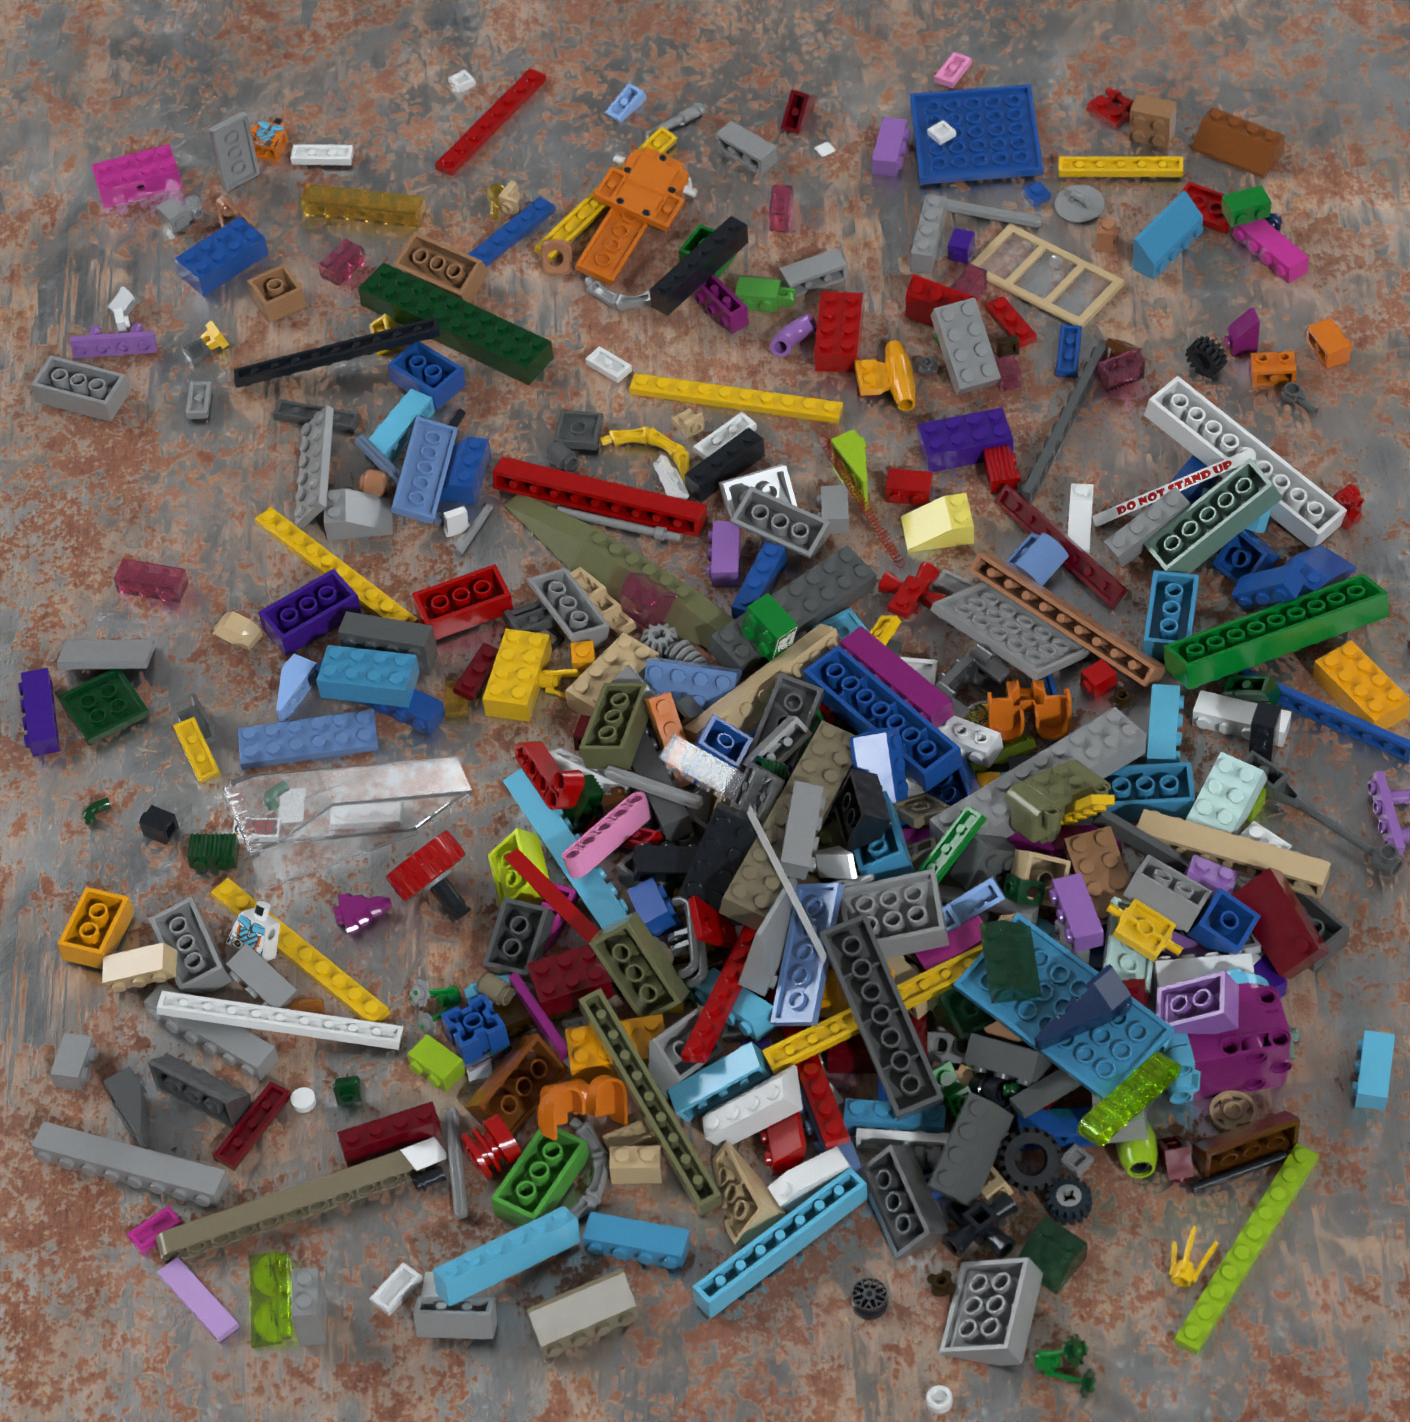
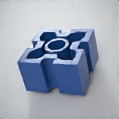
M485 993L468 1001V1007L462 1010L457 1006L441 1014L445 1033L453 1046L456 1045L457 1052L465 1065L483 1058L482 1052L488 1049L493 1053L510 1045L506 1026L498 1013H494V1008Z

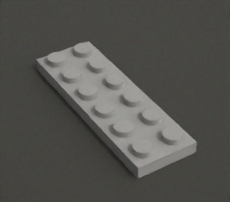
M327 405L320 412L318 411L309 423H305L301 429L302 443L300 445L301 456L298 467H300L297 478L298 491L295 497L297 504L294 512L295 525L300 529L309 524L326 508L334 412V409Z

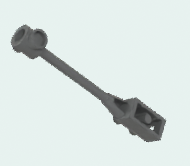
M1251 750L1241 760L1264 770L1267 781L1263 786L1266 789V800L1278 801L1295 809H1300L1372 857L1370 864L1378 869L1383 877L1393 878L1401 870L1405 858L1399 855V850L1395 845L1384 844L1377 849L1305 802L1289 785L1290 774L1255 751Z

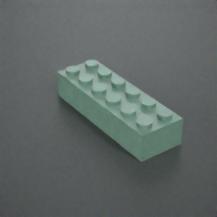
M1249 458L1143 544L1166 572L1189 574L1282 500L1283 497L1253 460Z

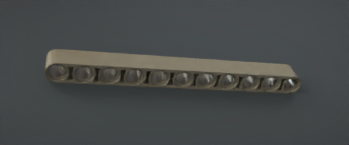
M398 1150L159 1233L155 1241L163 1263L168 1264L176 1257L182 1261L411 1182L417 1173H420V1175L425 1173V1168L416 1171L404 1154Z

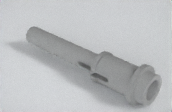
M695 102L692 107L679 112V116L645 132V135L649 138L661 126L669 130L680 123L686 124L697 117L701 118L706 113L705 108L701 102Z

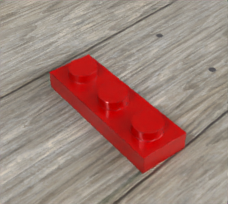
M1004 296L985 304V310L1007 336L1018 335L1019 349L1037 341V334Z

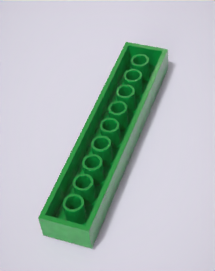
M1360 574L1299 596L1294 600L1274 605L1163 646L1165 669L1188 690L1197 688L1205 683L1217 681L1227 675L1238 673L1252 666H1258L1260 663L1268 660L1277 659L1282 655L1298 651L1312 644H1318L1320 641L1337 637L1342 633L1359 629L1361 626L1389 617L1388 592L1365 574Z

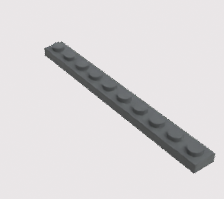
M1100 339L1097 347L1092 348L1089 362L1086 361L1083 366L1082 376L1077 377L1075 389L1070 391L1066 407L1063 406L1061 408L1058 422L1055 421L1052 426L1051 436L1046 437L1044 449L1036 457L1035 467L1030 468L1028 480L1020 488V494L1031 504L1036 498L1108 357V347L1105 346L1106 340Z

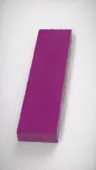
M516 972L510 975L509 982L514 989L515 995L559 1060L562 1061L568 1058L566 1043L524 981Z

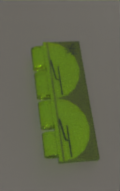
M280 1251L249 1255L251 1347L257 1348L283 1344V1340L292 1338V1320L289 1319L292 1317L291 1297L289 1296L291 1295V1275L288 1274L290 1273V1254H280Z

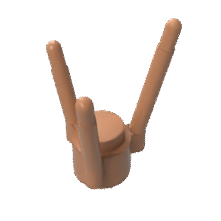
M221 196L216 200L215 206L218 209L216 215L219 218L221 228L225 226L223 216L229 217L233 214H239L251 226H256L236 204H233L228 196Z

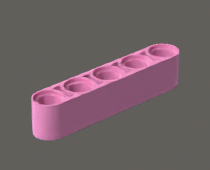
M635 792L629 795L562 853V858L570 877L580 878L585 876L652 818L653 811L644 792Z

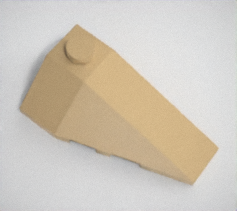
M725 1142L712 1159L717 1186H720L722 1190L721 1208H725L727 1219L724 1220L725 1228L736 1246H741L756 1239L781 1220L786 1213L778 1205L765 1183L730 1142Z

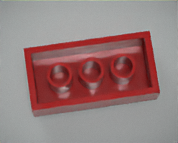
M820 292L814 350L815 371L855 372V360H859L864 312L863 293Z
M496 564L411 593L414 610L420 623L433 626L435 640L502 617V611L513 610L511 594Z

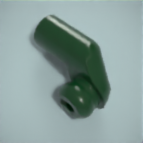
M108 797L92 802L81 813V817L84 818L86 825L96 822V813L111 809Z
M1012 1082V1084L1005 1083L1003 1085V1096L1013 1097L1023 1091L1024 1088L1016 1082Z

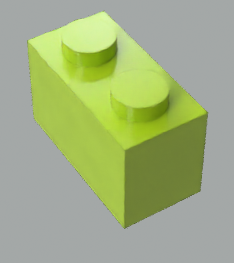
M428 1034L407 1053L411 1071L418 1076L421 1074L432 1087L436 1089L439 1087L444 1092H447L466 1073L463 1059Z

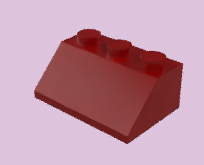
M913 274L906 291L905 316L934 327L930 316L934 308L974 298V296Z
M800 1111L760 1131V1143L765 1145L766 1149L764 1151V1164L766 1167L769 1166L771 1176H778L783 1171H788L803 1163L806 1141Z

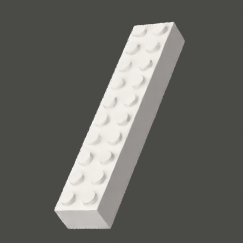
M1179 376L1175 377L1149 399L1144 416L1207 466L1253 448L1256 457L1253 462L1283 497L1282 500L1272 507L1270 516L1309 548L1318 546L1341 526L1347 509ZM1236 468L1229 470L1225 473H1222L1219 476H1221L1224 479Z

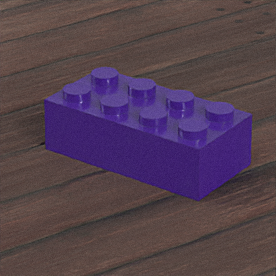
M1002 407L917 424L918 444L926 469L930 472L982 463L983 449H988L989 447L997 448L998 446L1009 445L1011 453H1013V436Z
M332 569L258 613L262 629L284 655L287 656L341 625L346 611L360 614L361 608L358 595L337 571Z

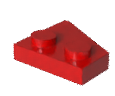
M692 896L688 902L696 940L732 950L737 940L735 925L698 896Z

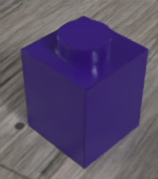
M958 228L954 229L948 243V260L968 264L975 248V232Z

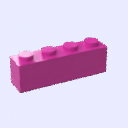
M1260 219L1234 226L1233 237L1235 240L1244 245L1251 254L1258 257L1265 266L1272 269L1278 277L1287 283L1308 272L1309 257L1266 220Z

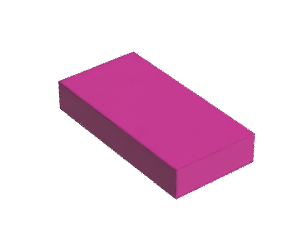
M168 1205L127 1233V1236L140 1254L143 1255L157 1245L155 1238L159 1233L183 1225V1222Z

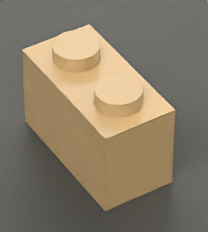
M610 1147L609 1170L612 1184L662 1183L661 1147Z

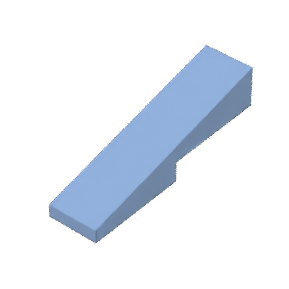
M993 876L943 906L948 933L1005 899V895Z

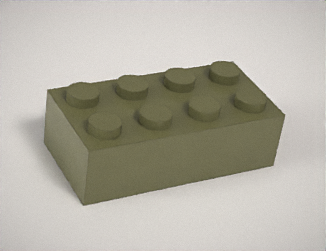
M647 683L603 684L579 747L586 769H607L610 765L621 769L631 768L649 718L644 699L652 696Z
M636 911L599 931L589 942V945L638 1018L662 1014L681 1004L690 992Z

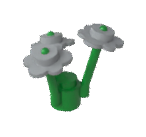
M416 979L409 993L411 1005H415L419 1014L417 1016L419 1028L431 1036L436 1035L435 1029L437 1026L434 1022L441 1018V1014L461 1003V993L457 986L429 989V983L426 980L422 981V979ZM436 998L438 1005L445 1007L444 1010L433 1017L428 1012L424 1013L421 1011V1007L426 1006L427 999Z

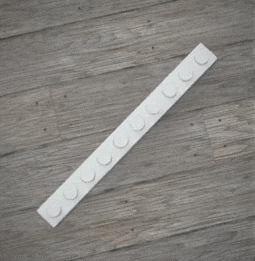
M167 991L161 992L157 1005L158 1015L399 1050L403 1035V1026Z

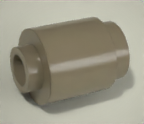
M492 973L482 975L477 982L478 994L482 995L485 993L487 998L497 1005L502 1004L506 1006L514 996V989L511 987V984Z

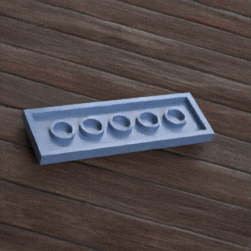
M416 416L391 513L433 525L458 428Z
M374 709L238 728L239 755L242 770L379 750Z
M840 883L797 884L796 895L821 942L819 932L837 924L844 886ZM794 905L770 1023L774 1026H817L829 958L827 956L823 964Z

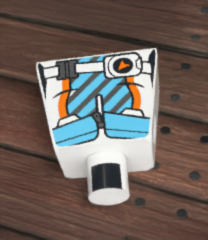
M258 901L255 908L241 912L226 944L239 951L247 943L266 962L276 958L280 923L269 916L271 905L264 901Z

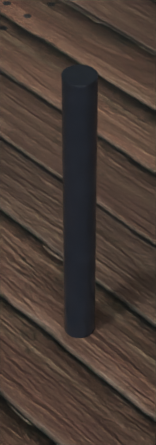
M1285 1150L1196 1181L1191 1183L1190 1186L1193 1193L1283 1162L1288 1156Z

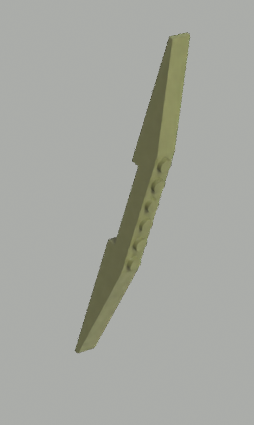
M516 494L504 505L505 509L521 524L523 523L533 536H537L541 540L542 545L545 548H549L554 553V557L563 562L570 572L582 567L603 584L607 589L608 595L619 604L654 626H657L658 622L662 626L668 623L670 628L675 627L678 637L688 640L693 646L697 647L700 645L708 648L711 635L735 620L696 589L592 525L529 496ZM768 660L767 662H765L764 664H762L761 666H759V667L756 668L755 670L758 671L759 669H761L763 666H765V665H766L767 663H769L770 661Z

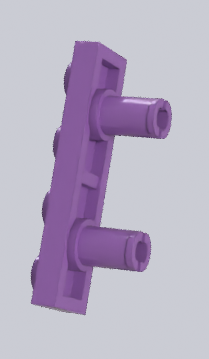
M140 323L131 324L130 332L102 334L101 328L94 325L89 328L88 335L70 337L73 358L157 353L158 349L155 332L143 331V326Z
M1375 771L1372 780L1368 782V793L1372 795L1373 811L1378 816V829L1383 834L1384 844L1395 845L1399 850V855L1402 856L1406 848L1405 843L1410 842V828H1401L1399 826L1394 805L1410 804V789L1390 790L1384 771Z

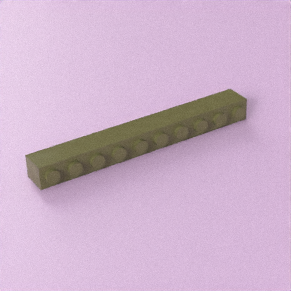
M601 988L580 998V1011L620 1080L626 1086L627 1092L656 1142L661 1147L663 1154L699 1216L701 1217L721 1206V1193Z

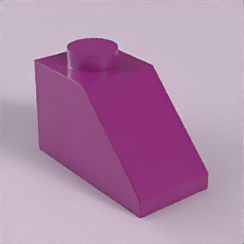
M1254 307L1249 308L1228 326L1227 336H1224V343L1226 349H1230L1232 357L1258 352L1260 321Z

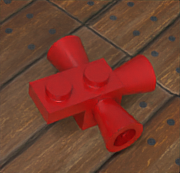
M922 562L916 576L908 575L905 581L886 571L879 582L878 591L894 595L887 605V612L908 619L912 613L919 615L924 607L931 610L934 602L948 597L945 594L929 592V585L940 575L938 569L930 563Z

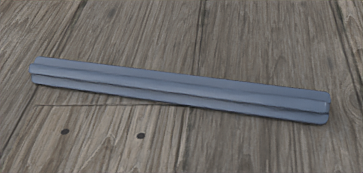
M364 434L356 437L355 444L381 471L386 472L388 478L397 486L401 471ZM438 509L433 522L436 526L444 523V515Z

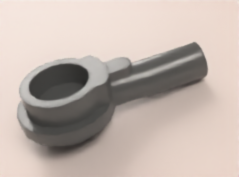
M1288 382L1283 386L1281 396L1284 400L1297 402L1311 414H1317L1319 408L1305 398V395H1303L1304 390H1302L1298 383Z

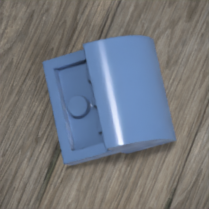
M1044 532L1041 535L1031 533L1005 562L1043 586L1069 555L1048 534Z

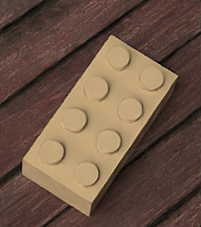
M623 632L565 690L568 708L580 715L591 716L604 683H612L611 681L627 665H630L644 680L647 659L652 657L659 658V653Z

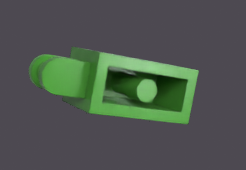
M739 276L735 295L748 307V310L777 313L779 306H794V298L797 295V291L793 288L781 287V280Z

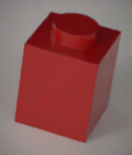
M1103 658L1081 671L1080 688L1094 700L1116 688L1117 672Z

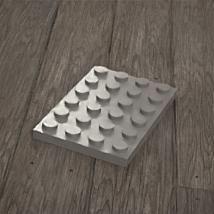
M984 581L934 602L930 610L938 615L940 619L953 625L958 631L964 632L973 638L976 643L989 645L994 655L1000 656L1009 665L1018 668L1027 677L1033 678L1036 681L1088 657L1091 652Z

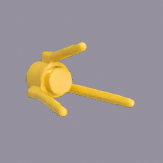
M577 669L541 670L539 686L540 688H545V693L567 699L566 693L556 690L555 687L560 686L561 678L579 677L583 672H578Z
M1196 1226L1191 1228L1183 1260H1179L1178 1263L1177 1242L1174 1241L1172 1243L1171 1268L1168 1276L1171 1277V1281L1174 1284L1182 1287H1189L1191 1282L1197 1283L1199 1274L1218 1246V1242L1214 1241L1197 1268L1194 1269L1193 1263L1188 1260L1195 1238Z

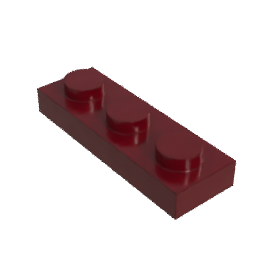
M483 642L455 684L452 693L473 702L491 675L499 649Z

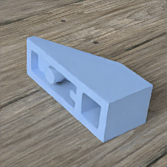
M293 654L283 664L276 707L279 722L288 720L316 683V662Z

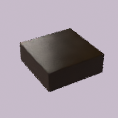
M1017 334L996 339L998 359L1019 354V338Z

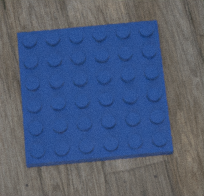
M1031 84L910 94L920 184L1043 175V163ZM944 120L956 130V136L939 145L927 134V129Z

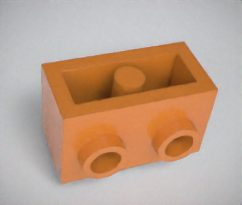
M1294 351L1250 353L1249 370L1252 387L1285 386L1288 382H1296L1297 369Z

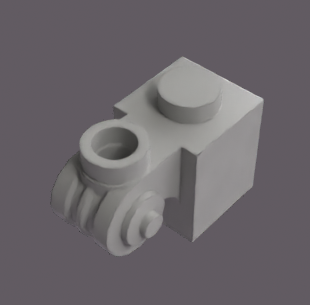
M173 197L157 205L156 210L159 221L174 234L189 225V221L200 219L204 211L199 197H187L185 205H181Z

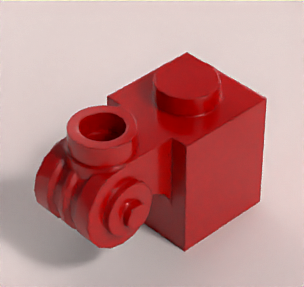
M1348 484L1332 497L1347 509L1341 527L1345 530L1360 521L1362 517L1361 508L1364 502L1359 489L1353 484Z

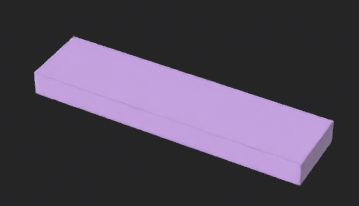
M178 1257L157 1272L161 1280L218 1343L239 1328L238 1322Z

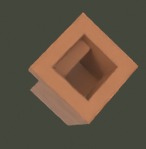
M1099 218L1096 251L1117 252L1119 228H1115V219Z

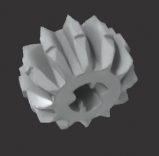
M658 622L657 626L650 624L648 629L643 630L640 642L658 652L659 658H663L665 650L671 644L679 642V637L675 627L670 628L668 623L662 626Z

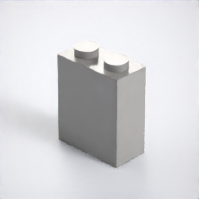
M318 1268L292 1270L291 1316L301 1346L326 1344L327 1296Z

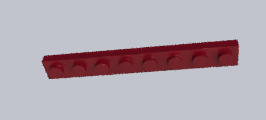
M1006 484L994 503L1029 534L1041 535L1044 532L1054 538L1069 555L1062 564L1110 607L1116 608L1128 589L1015 488Z

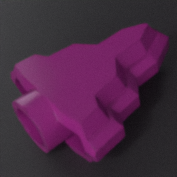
M350 893L338 895L339 906L333 907L337 926L344 925L349 935L360 931L361 926L369 924L373 917L384 914L392 908V904L388 897L375 896L367 898L362 894L353 896Z

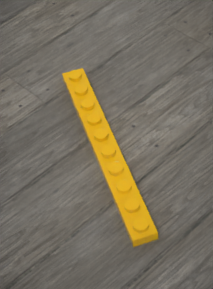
M661 126L638 150H645L646 147H649L660 153H666L676 143L677 137ZM620 165L617 169L622 171L623 166ZM596 189L535 246L534 251L541 256V246L546 240H565L567 242L574 240L609 207L593 199ZM558 250L550 251L548 261L551 262L561 252Z
M634 373L629 387L631 395L839 424L843 411V402L638 373Z
M271 506L254 518L255 524L319 574L323 575L335 569L358 595L360 605L374 616L419 623L418 618Z
M226 878L210 892L211 897L236 918H238L241 912L255 908L257 904L254 898L229 878ZM269 911V916L280 923L277 951L361 1020L381 1023L390 1015V1010L387 1006Z
M983 943L896 985L906 1009L913 1008L954 988L953 984L986 949L987 945ZM849 1008L818 1023L817 1026H811L762 1050V1053L773 1074H776L860 1032Z

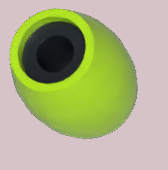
M1148 1122V1139L1115 1143L1122 1166L1128 1175L1133 1178L1150 1176L1156 1168L1158 1146L1153 1128Z

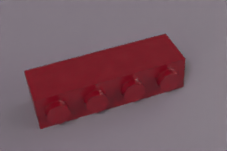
M433 1101L337 1132L348 1168L404 1149L432 1137H435V1139L443 1137Z

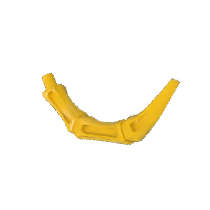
M645 426L632 430H610L609 435L600 438L602 446L613 443L614 447L624 443H640L657 446L665 450L676 463L678 472L685 485L684 474L690 469L688 451L683 445L669 439L655 428L649 429Z

